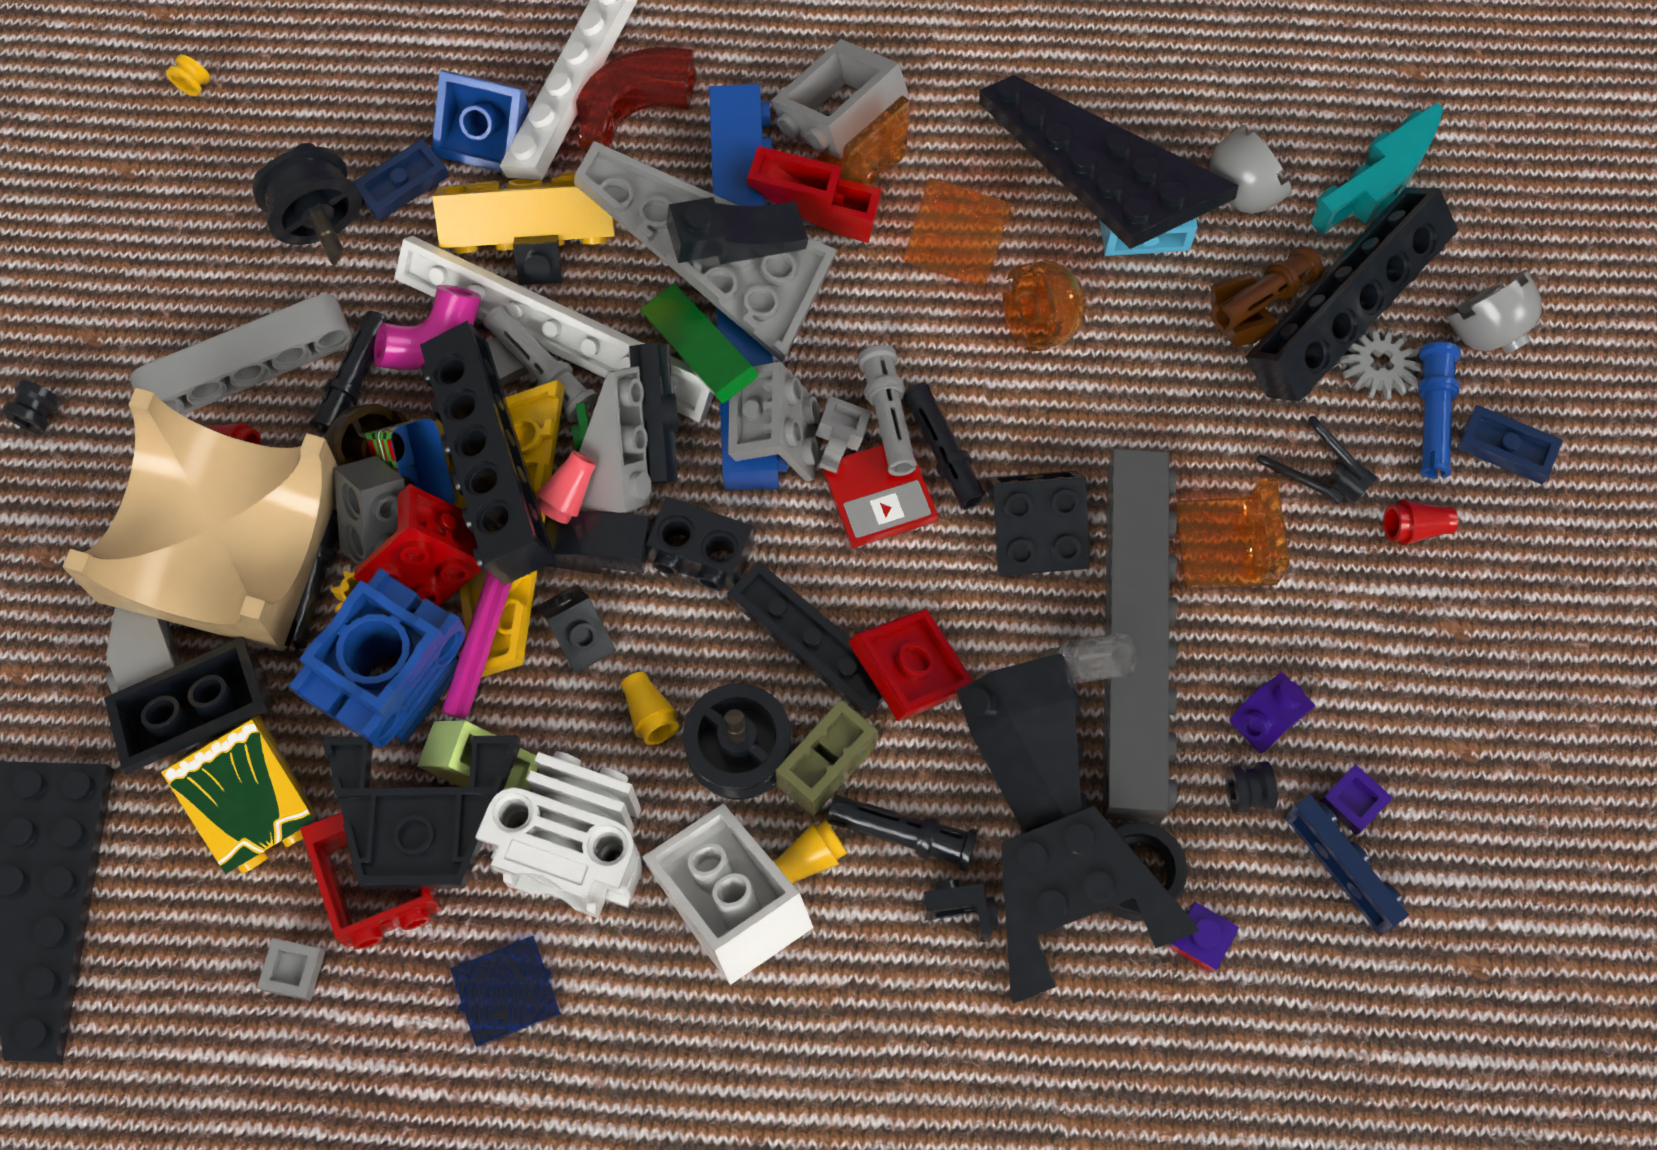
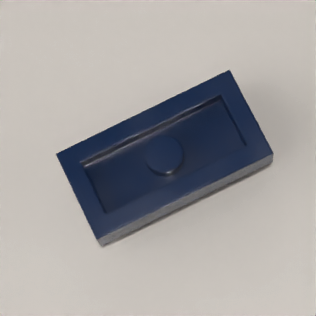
M421 139L355 180L354 184L361 194L363 204L376 220L380 221L448 178L449 174L443 162L428 144Z
M1476 404L1470 412L1456 449L1543 485L1550 476L1563 440Z

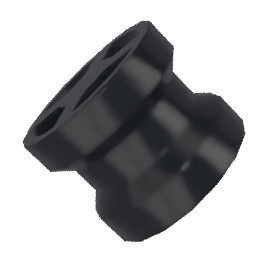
M21 379L15 386L16 396L13 401L4 404L1 414L25 430L36 434H44L48 427V416L51 412L59 409L62 401L48 389L34 382Z
M1257 762L1253 768L1246 769L1240 765H1230L1226 768V792L1230 808L1234 814L1246 813L1251 807H1259L1264 811L1274 810L1277 807V783L1273 768L1269 762Z

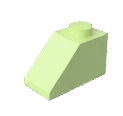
M466 720L434 721L417 767L455 785L468 787L470 784L472 736L496 735ZM520 748L504 790L519 788L530 791L531 787L527 777L530 770L537 772L536 755Z

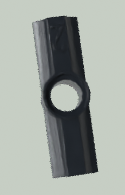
M647 343L629 346L630 367H639L640 381L644 388L642 409L644 428L648 437L646 459L651 484L677 482L675 434L678 433L676 395L671 390V364L668 344Z

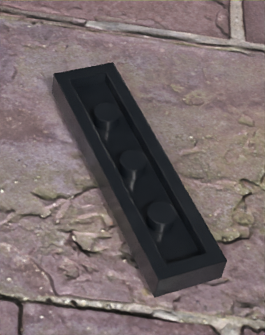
M758 561L727 592L728 601L865 718L868 719L884 701L849 645L851 638L761 562Z

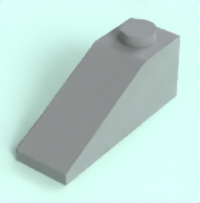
M115 607L106 652L111 672L106 673V680L112 694L182 664L168 621Z

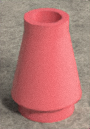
M572 451L568 459L538 490L537 495L539 499L537 502L540 511L563 524H568L572 516L577 517L591 475L597 464L587 456L577 451Z

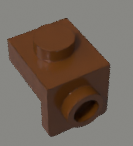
M1246 273L1214 283L1211 286L1212 309L1256 282L1254 276L1251 273ZM1263 308L1231 331H1220L1235 347L1250 345L1261 340L1276 325V319Z

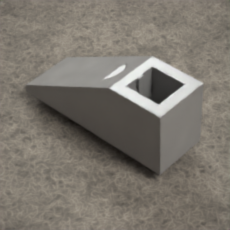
M629 367L607 372L579 453L587 456L597 464L591 475L580 511L626 513L650 504L651 479L648 475L646 459L648 437L643 422L642 401L644 398V388L640 381L639 367Z

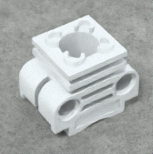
M556 751L552 757L538 752L535 763L540 773L530 770L527 777L533 792L519 788H509L495 795L475 836L477 840L493 846L491 866L495 871L503 873V882L508 887L530 895L546 894L557 897L569 904L575 911L595 918H599L606 900L629 908L643 868L640 854L632 837L634 825L630 817L638 818L641 807L633 785L627 783L629 778L623 773L610 768L602 767L598 773L579 766L581 760L567 753ZM521 822H525L522 826L516 828ZM617 852L621 853L620 857H618L616 860L610 862L605 861L606 858L611 854Z

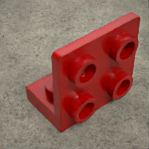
M408 484L398 494V530L355 568V580H361L368 584L381 568L388 572L390 577L416 592L422 602L426 598L440 607L481 571L473 554V548L477 546L476 539L463 519L462 509Z

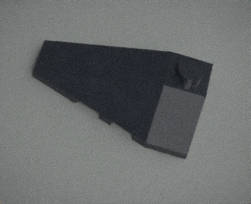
M1055 654L994 670L956 690L971 736L1024 833L1087 809L1086 795L1080 791L1079 762L1083 761V746L1077 745L1076 716L1080 715V701L1063 654Z

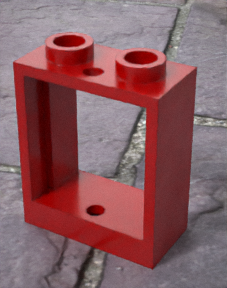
M342 812L300 828L335 939L347 948L353 946L354 949H364L373 946L383 940V933L401 927L402 930L420 927L431 920V914L442 910L435 889H418L419 898L353 924L330 854L333 851L348 846Z

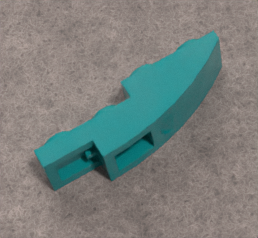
M1437 102L1424 112L1416 110L1403 121L1400 128L1392 133L1385 131L1377 136L1368 148L1370 154L1366 163L1350 176L1348 182L1339 188L1333 185L1319 196L1316 201L1318 207L1311 221L1312 226L1323 235L1352 214L1364 225L1381 214L1405 189L1420 166L1438 129L1443 107Z

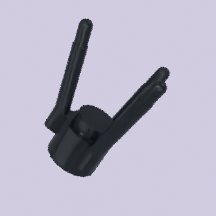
M1310 416L1308 422L1342 461L1328 477L1335 483L1332 487L1264 455L1257 456L1256 460L1259 464L1326 495L1336 505L1343 498L1353 505L1378 478L1362 463L1355 460L1315 416Z

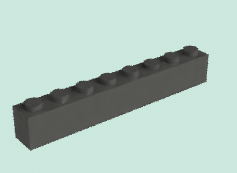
M1113 449L1107 467L1102 815L1107 820L1161 823L1169 809H1174L1176 805L1177 784L1175 779H1169V761H1175L1177 737L1176 733L1169 732V715L1175 714L1177 691L1176 687L1169 686V670L1175 669L1177 646L1176 642L1169 641V625L1174 626L1177 601L1175 597H1169V582H1174L1177 558L1176 554H1169V539H1174L1177 515L1176 511H1169V497H1174L1177 473L1176 469H1169V452Z

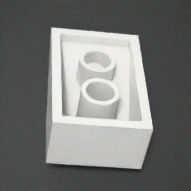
M724 803L642 857L701 947L730 985L813 928L798 890Z

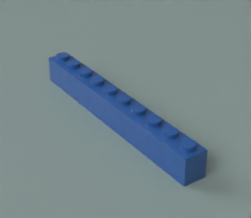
M760 84L709 86L713 194L738 206L766 205L767 198L747 184V177L757 147L761 146L772 149L771 137H763L762 127H771L769 101H761ZM717 308V329L752 366L773 363V355ZM729 400L723 404L720 402L722 473L725 491L779 488L778 472H787V462L779 454L735 461L728 454Z

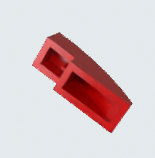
M761 146L757 147L747 177V184L775 204L796 202L801 218L816 226L845 237L869 243L878 212L881 188L841 179V166Z

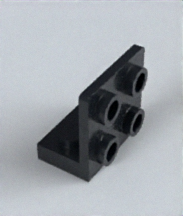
M1074 470L986 477L987 496L993 501L997 572L1001 576L1082 570L1090 567L1085 476Z

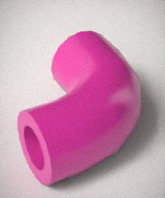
M437 285L432 310L423 322L414 326L381 323L374 344L375 365L395 370H420L421 365L425 363L420 344L466 321L473 326L477 319L481 295L458 286Z

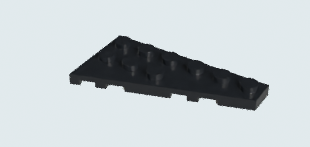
M1015 75L979 90V104L1129 249L1236 199L1239 185Z
M0 761V1038L3 1060L6 1062L63 1065L114 769L107 764Z

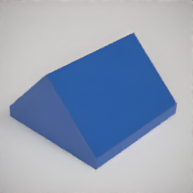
M440 70L432 140L433 152L440 158L503 172L500 164L529 113L524 88Z

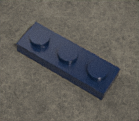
M1310 794L1296 804L1284 817L1380 936L1409 916L1403 908L1404 901L1399 892L1388 882H1382L1370 868L1371 861L1366 852L1357 843L1349 842L1338 829L1337 818L1329 807L1321 802L1317 803Z

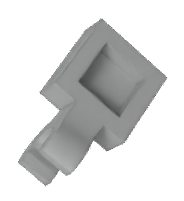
M829 395L815 435L828 440L819 464L820 468L836 473L846 447L858 451L869 421L870 410Z

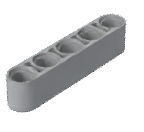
M320 294L137 368L129 379L133 390L136 387L154 392L167 406L184 415L340 351L351 343L353 334L337 298L330 294Z

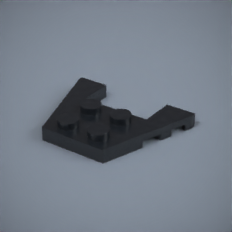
M517 735L472 736L470 784L468 787L369 788L373 745L363 737L323 738L325 755L329 759L335 795L339 799L345 822L343 826L358 885L362 889L465 888L483 843L477 840L475 836L490 802L495 795L505 788L520 750L521 741Z
M1096 806L1089 807L1001 843L1010 995L1013 1004L1057 987L1039 941V935L1133 898L1136 900L1155 948L1199 932L1192 918L1183 910Z

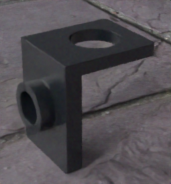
M578 584L537 605L539 612L548 622L575 673L616 652L593 603ZM570 600L569 602L565 603L564 605H561V606L557 607L559 604H561V603H563V602H565V601Z

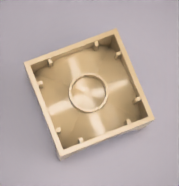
M135 387L128 404L133 414L135 425V449L132 469L121 505L110 527L100 541L86 552L70 549L63 568L98 603L233 639L243 637L248 643L282 651L336 503L333 468L338 465L326 439L306 433L302 445L294 448H277L249 443L208 429L174 411L162 402L154 392Z

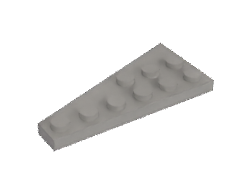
M594 141L575 173L574 185L783 363L835 259L837 250L808 237L807 247L803 250L721 265L718 256L678 263L666 225L669 204L714 197L716 203L736 204Z

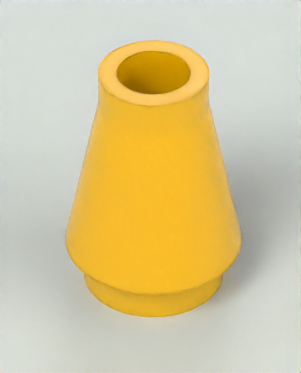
M636 672L622 681L621 688L626 697L636 737L643 738L644 742L648 745L659 744L671 738L679 729L677 722L678 712L653 685L645 672Z
M825 820L818 826L812 823L773 862L793 884L796 881L839 865L838 859L846 855L847 851L830 824Z

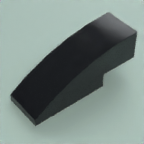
M579 512L577 517L572 516L568 524H563L545 516L544 524L556 560L546 565L547 567L597 574L601 573V568L644 574L648 556L645 544L652 531L649 517L620 513Z

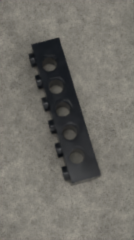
M1405 188L1245 356L1266 397L1300 402L1309 395L1317 382L1339 362L1343 354L1355 341L1366 333L1368 327L1381 313L1392 305L1393 300L1406 286L1418 277L1419 272L1431 259L1444 249L1445 244L1457 233L1458 228L1440 188Z
M466 321L420 344L425 361L421 365V371L426 382L433 389L435 398L431 400V407L438 420L443 424L445 434L441 435V442L455 466V470L451 472L453 483L458 492L464 497L466 508L462 509V516L476 539L477 546L473 548L475 560L484 573H492L504 585H507L556 560L489 344Z

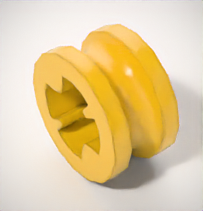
M180 54L175 59L176 67L170 66L166 70V75L178 89L190 96L197 97L202 92L200 85H207L211 77L206 69L197 61Z

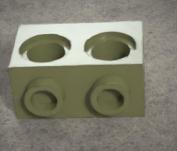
M840 699L775 770L777 787L814 817L876 748L878 730Z

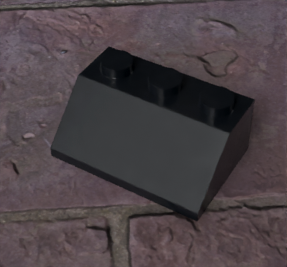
M243 637L104 698L121 769L125 774H129L263 714L276 704L266 672Z

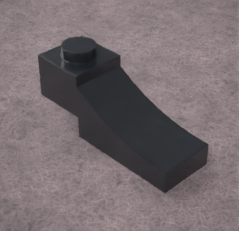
M714 197L669 204L666 225L678 263L718 256L721 265L803 250L807 247L808 237L796 202L761 206H738L716 203Z

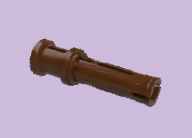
M1299 246L1290 252L1288 259L1285 261H1275L1270 264L1261 279L1212 309L1211 315L1214 324L1220 330H1227L1229 332L1276 299H1290L1298 293L1300 286L1303 284H1313L1322 276L1323 263L1320 256L1310 247Z

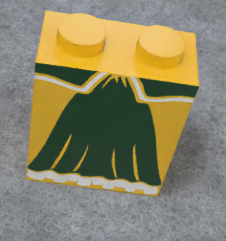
M260 715L235 726L175 761L161 772L225 874L235 868H238L241 874L255 868L268 859L264 851L280 841L283 842L285 847L303 839L300 828L314 822L317 816Z

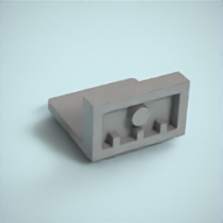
M781 361L753 366L759 376L729 399L728 454L735 461L779 454L805 481L815 480V464H818L820 461V449L815 439V423H818L820 420V408L817 399L806 391L801 385L800 380L794 377Z

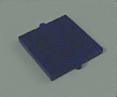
M534 936L450 968L461 1000L458 1010L466 1015L477 1048L561 1015L550 982L553 973L550 969L545 968Z

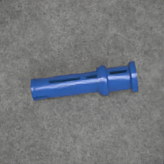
M1432 342L1423 345L1419 349V359L1423 362V379L1418 383V394L1424 400L1422 467L1420 473L1422 476L1432 479H1438V470H1441L1442 478L1451 475L1452 400L1460 392V384L1455 379L1456 362L1461 358V350L1456 344L1450 342Z

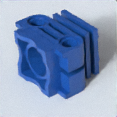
M380 568L368 584L361 580L345 599L331 623L313 640L299 658L304 667L293 679L289 687L298 697L330 718L338 720L341 725L368 740L375 747H384L393 738L405 745L451 684L458 660L454 657L464 641L465 628L458 616L452 612H446L426 598L422 602L416 592L390 577L388 572ZM390 656H400L397 664L388 672L379 676L369 677L377 663L386 661L385 658Z

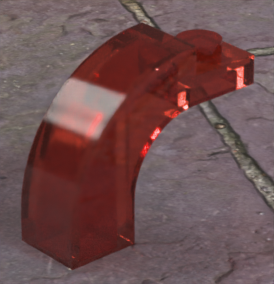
M676 47L641 49L622 55L596 71L583 86L576 101L581 125L579 145L581 148H585L586 154L594 141L611 148L618 126L624 119L639 110L651 107L689 110L697 80L693 49Z

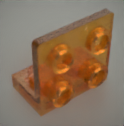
M903 95L844 146L841 159L823 151L814 160L841 166V179L872 186L878 174L887 166H894L899 163L907 152L910 101Z
M929 177L904 255V261L984 287L987 284L1007 221H1012L1017 205Z
M1277 478L1258 479L1250 496L1245 498L1180 500L1176 503L1175 511L1177 515L1184 586L1187 589L1278 585L1288 569L1290 561Z

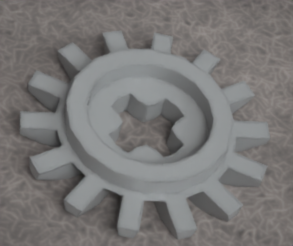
M1369 328L1370 340L1363 335L1360 339L1356 340L1359 344L1354 343L1347 350L1352 354L1344 355L1340 358V363L1351 364V368L1342 373L1344 378L1354 376L1357 381L1352 388L1356 391L1362 386L1369 388L1367 397L1374 399L1376 391H1383L1384 399L1391 400V389L1393 388L1401 396L1405 395L1407 390L1403 381L1414 386L1418 380L1409 371L1420 372L1421 364L1407 360L1417 356V350L1406 349L1402 351L1400 349L1408 341L1405 336L1393 344L1391 342V329H1387L1384 338L1380 339L1376 328ZM1374 354L1377 357H1381L1383 354L1387 355L1390 358L1387 365L1391 370L1388 371L1384 367L1378 371L1371 366L1374 359L1370 355Z

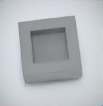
M272 938L257 988L264 992L311 1001L325 951L318 947Z

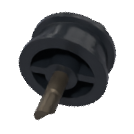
M302 143L293 150L276 157L264 168L257 171L254 176L253 196L259 208L267 213L266 221L272 235L277 240L292 245H306L321 241L333 265H337L343 249L336 234L345 229L356 218L362 204V197L357 186L347 178V167L342 157L329 148L318 147L312 143Z
M736 683L712 689L693 705L684 724L683 743L691 772L705 789L722 798L745 800L766 793L777 784L775 770L792 753L790 722L784 708L770 693L753 685Z

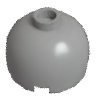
M1242 124L1215 147L1210 157L1209 171L1239 185L1236 199L1228 203L1239 212L1254 214L1266 211L1292 194L1289 180L1281 186L1276 175L1283 168L1269 147L1254 131L1245 136L1246 126Z
M1527 270L1514 274L1515 281L1504 286L1502 281L1458 306V311L1464 314L1449 313L1446 315L1453 330L1466 345L1475 350L1485 352L1502 347L1505 354L1530 341L1527 333L1539 322L1542 314V299L1537 286Z

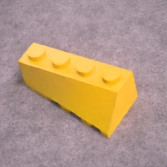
M576 171L560 173L561 176L552 178L551 183H542V180L518 178L509 181L508 188L501 189L499 188L498 181L438 187L432 196L439 248H452V252L458 254L475 252L478 250V246L495 245L496 250L501 251L514 250V238L558 235L559 246L565 244L564 240L582 239V243L588 245L601 244L608 241L607 237L615 236L617 226L616 220L574 185Z

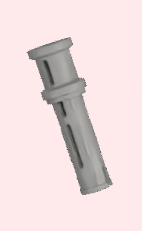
M499 305L489 312L483 321V325L538 380L537 386L558 380L565 386L562 409L565 411L564 418L568 422L572 423L578 420L575 404L585 402L587 412L594 406L598 399V394L593 389L587 390L572 374L573 368L568 363L563 361L557 362L535 337L517 321L506 306Z
M876 345L865 349L859 354L858 366L862 372H865L867 381L864 389L865 397L871 405L875 406L880 435L888 463V472L893 476H904L915 471L917 466L901 403L905 392L904 382L897 377L895 368L898 361L896 350L888 345Z

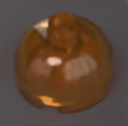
M1039 261L1017 265L1009 272L1006 280L1013 279L1011 283V291L1003 292L1005 320L1015 340H1020L1023 336L1026 344L1029 345L1025 348L1026 350L1035 352L1056 348L1068 342L1080 331L1085 319L1087 299L1081 282L1071 269L1054 261Z

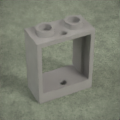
M840 39L771 101L778 117L776 120L777 125L784 135L788 138H796L805 142L818 152L824 151L841 159L910 96L898 62ZM844 84L858 89L830 116L815 111Z

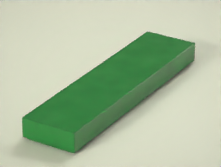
M675 283L639 309L646 320L722 404L759 376L749 361Z

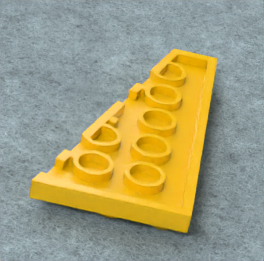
M558 380L505 397L537 501L539 499L537 495L538 490L552 476L565 386ZM437 420L434 423L437 425L441 439V435L445 434L443 424ZM443 447L455 495L454 506L464 509L466 508L464 497L456 489L451 477V472L455 470L453 460L448 456ZM541 512L543 521L545 523L546 515ZM482 570L459 589L466 635L487 575ZM537 570L512 582L481 678L523 665Z

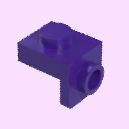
M1280 672L1256 690L1230 717L1229 721L1259 753H1264L1285 732L1302 720L1316 705L1304 694L1298 684L1291 681L1283 672Z

